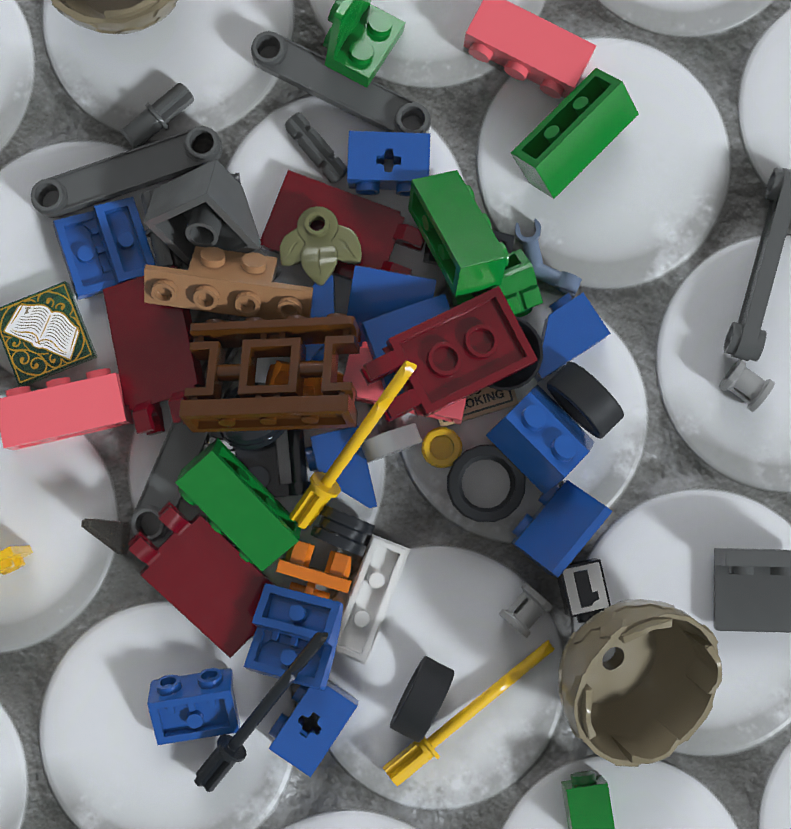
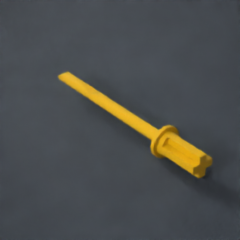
M405 360L326 473L318 471L311 475L310 486L289 516L291 520L298 523V527L306 529L307 526H311L328 501L340 494L341 488L336 481L417 368L416 364Z
M545 641L428 738L424 736L420 742H412L382 768L393 783L398 787L433 757H436L438 760L440 755L434 748L552 653L555 648L550 641Z

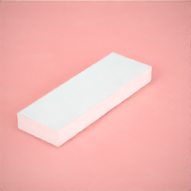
M372 534L343 609L336 654L364 665L367 664L410 548Z

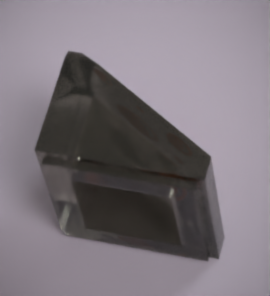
M94 518L82 520L81 527L119 555L128 553L131 530L129 522Z

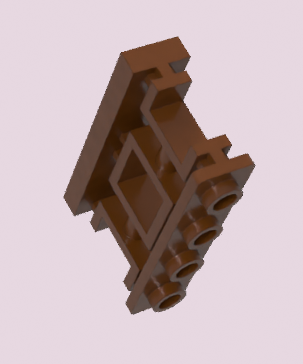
M331 313L326 317L315 318L290 315L285 317V319L266 320L261 317H249L244 321L229 322L221 319H208L204 323L190 324V334L194 341L190 342L189 350L197 360H208L206 387L185 388L184 396L187 400H181L179 417L192 433L357 427L358 411L354 405L355 400H357V391L352 382H337L339 355L359 354L360 351L358 342H361L362 333L353 316ZM325 344L324 360L306 361L305 345ZM242 347L241 364H225L226 351L224 348ZM290 357L288 384L255 386L257 358ZM304 378H322L321 391L323 395L303 396ZM223 381H239L238 395L240 398L221 399Z

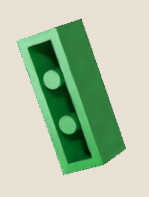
M595 68L511 152V155L529 184L555 199L639 113L623 81Z
M458 170L412 179L408 210L455 297L500 286L505 267L509 263L507 248L503 242H499L496 238L488 215L481 212L475 201L471 186L464 183Z
M218 438L181 469L175 482L178 485L180 495L187 503L193 506L197 505L207 515V520L211 527L217 533L225 534L236 545L235 548L240 552L239 556L246 563H254L261 571H264L299 541L302 528L298 527L296 521L290 519V513Z

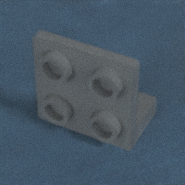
M714 548L715 630L791 633V550Z

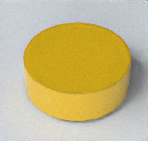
M434 428L423 439L421 445L422 455L425 461L433 467H450L462 453L461 439L456 432L449 428Z

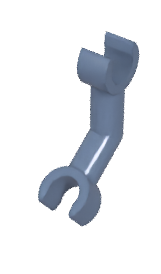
M535 218L534 229L536 233L531 237L523 236L520 232L519 223H516L515 238L523 245L524 253L533 266L536 279L554 286L564 294L569 293L574 297L582 279L574 274L565 271L560 272L543 264L538 242L541 235L539 221Z

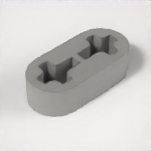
M412 423L367 439L362 443L361 448L367 463L409 449L422 443L423 440L416 424Z

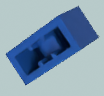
M349 131L348 189H356L355 192L360 195H377L380 193V190H396L397 195L410 197L412 179L429 176L431 133ZM385 159H393L394 166L392 172L384 171Z
M329 680L327 681L325 691L300 685L291 698L298 704L289 717L281 713L268 733L274 737L269 749L309 777L312 776L357 708L359 700ZM314 712L319 716L317 724L321 728L313 726L308 732L303 728L305 720L301 715L310 717Z

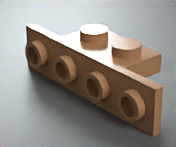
M196 246L188 270L148 264L144 268V303L243 317H261L266 320L285 319V317L290 315H301L311 318L313 287L274 282L277 272V257L264 256L255 252L227 251L218 247Z

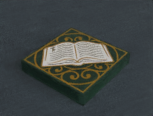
M64 281L0 307V339L20 387L30 385L98 358L68 282Z

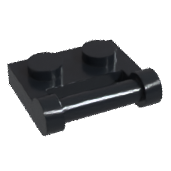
M303 429L287 430L292 481L289 484H280L277 440L258 449L244 450L235 448L236 457L275 498L303 495L311 482H308Z

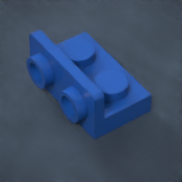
M209 668L200 673L183 676L166 675L158 680L151 681L147 705L157 745L232 734L239 730L240 719L233 691V672L231 668Z

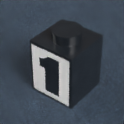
M592 558L570 563L557 578L565 615L570 618L577 616L578 623L587 622L592 616L611 606L600 559Z

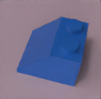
M538 384L486 434L494 445L543 494L562 481L590 452L594 444L589 435Z
M563 480L547 493H542L538 501L543 505L533 517L526 513L511 531L516 535L511 544L548 575L557 578L612 513L608 507L569 480Z

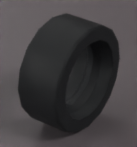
M567 362L547 382V389L557 403L581 427L599 439H602L624 417L621 406L611 393L593 375L575 362Z
M478 445L464 451L453 462L447 475V492L452 505L463 516L476 522H496L510 516L519 507L525 494L526 477L495 445ZM480 460H492L499 463L507 471L510 479V490L507 497L499 505L492 508H480L473 505L465 497L462 490V477L466 469L472 463Z
M424 656L397 705L390 722V728L416 742H420L428 732L443 704L455 674L454 670L428 656Z

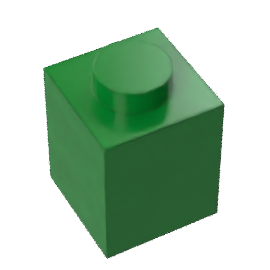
M581 771L571 774V780L561 781L568 829H615L609 787L602 775L596 776L594 771Z

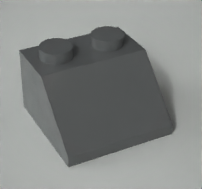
M217 159L154 189L144 224L188 267L196 246L218 247L222 250L249 253L260 248L261 241L244 189Z

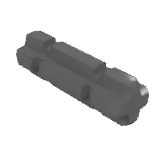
M302 113L294 114L285 123L286 131L294 140L298 139V145L318 168H323V174L330 183L334 184L340 181L347 174V166L339 157H334V151L315 128L310 129V123Z

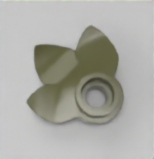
M320 206L311 207L301 214L298 219L297 228L284 237L279 251L282 266H292L301 263L306 275L318 286L324 285L337 265V260L356 265L361 263L362 258L361 245L354 231L338 225L334 213ZM316 220H321L325 223L323 229L319 231L312 230L310 225Z

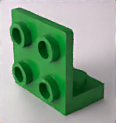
M336 0L328 16V21L332 23V26L323 43V46L327 48L324 66L367 88L402 35L406 22L371 4V0Z

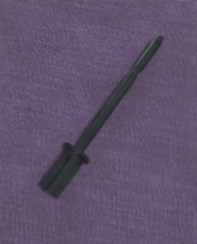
M317 632L292 662L289 669L282 674L234 736L220 735L216 741V749L196 772L197 777L194 782L198 787L203 786L207 792H212L233 765L245 759L247 754L243 743L292 684L298 673L304 669L328 637L327 632Z

